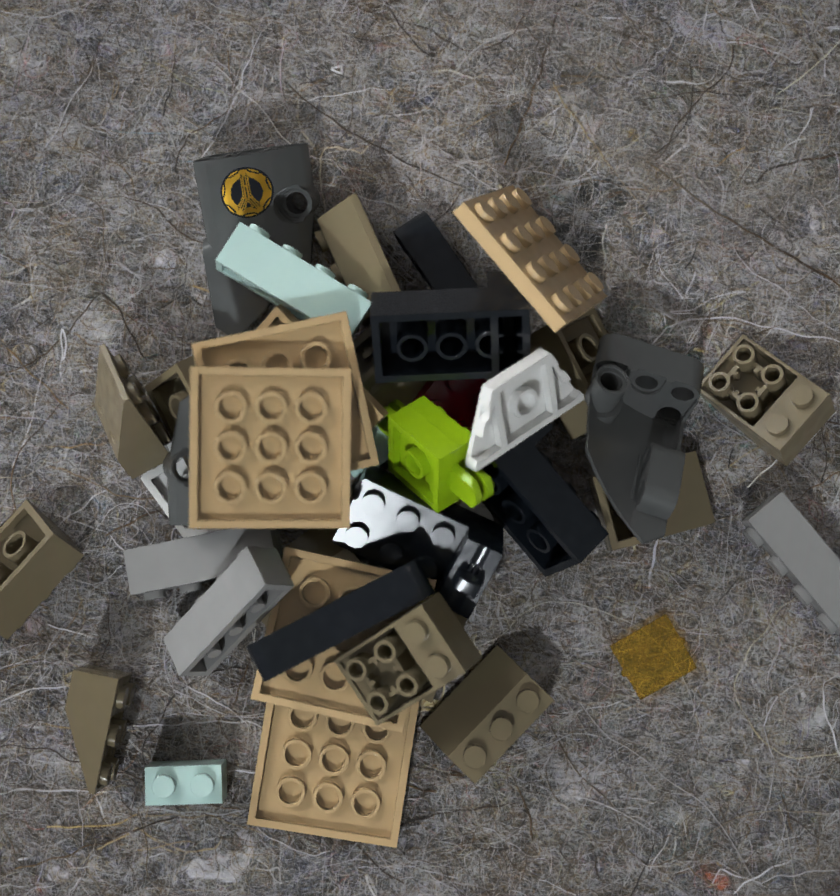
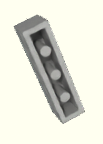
M782 491L775 492L741 520L742 524L746 527L743 533L756 548L762 546L770 555L767 561L779 576L783 577L786 575L795 585L792 588L795 596L805 606L811 604L819 613L816 620L821 627L830 635L835 632L836 635L840 636V559Z
M225 529L123 550L130 595H143L144 601L166 598V590L179 588L180 594L203 590L202 583L216 581L217 576L224 572L237 558L238 553L247 546L276 548L282 559L283 551L279 529Z
M247 546L241 550L233 563L217 576L216 581L211 587L196 599L195 604L190 610L175 622L174 627L163 640L179 676H209L295 586L276 548Z

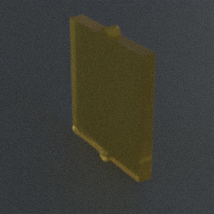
M667 614L660 616L609 646L622 668L621 675L627 677L639 700L644 699L697 668L684 646L685 639L679 637Z

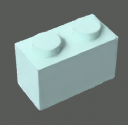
M226 759L152 761L145 766V806L222 804L227 798Z

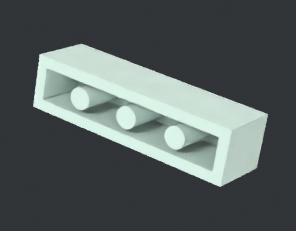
M239 222L215 260L216 270L272 304L284 306L300 321L347 311L353 338L371 308V301L367 299L368 294L356 285L349 284L345 286L334 279L336 275L325 266L316 264L314 267L302 260L303 255L294 247L288 244H283L281 247L269 239V233L255 224H250L248 227Z

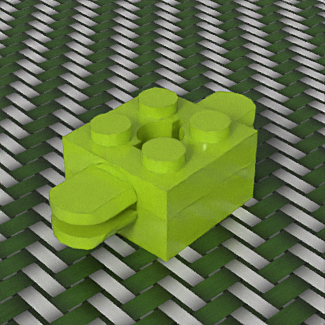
M425 396L406 406L398 399L392 401L388 406H384L388 415L378 424V427L388 436V470L435 512H441L460 499L470 508H473L481 503L482 500L484 501L493 495L494 485L491 477L482 469L475 472L466 467L465 459L471 432L467 428L461 427L449 417L442 407L436 406Z

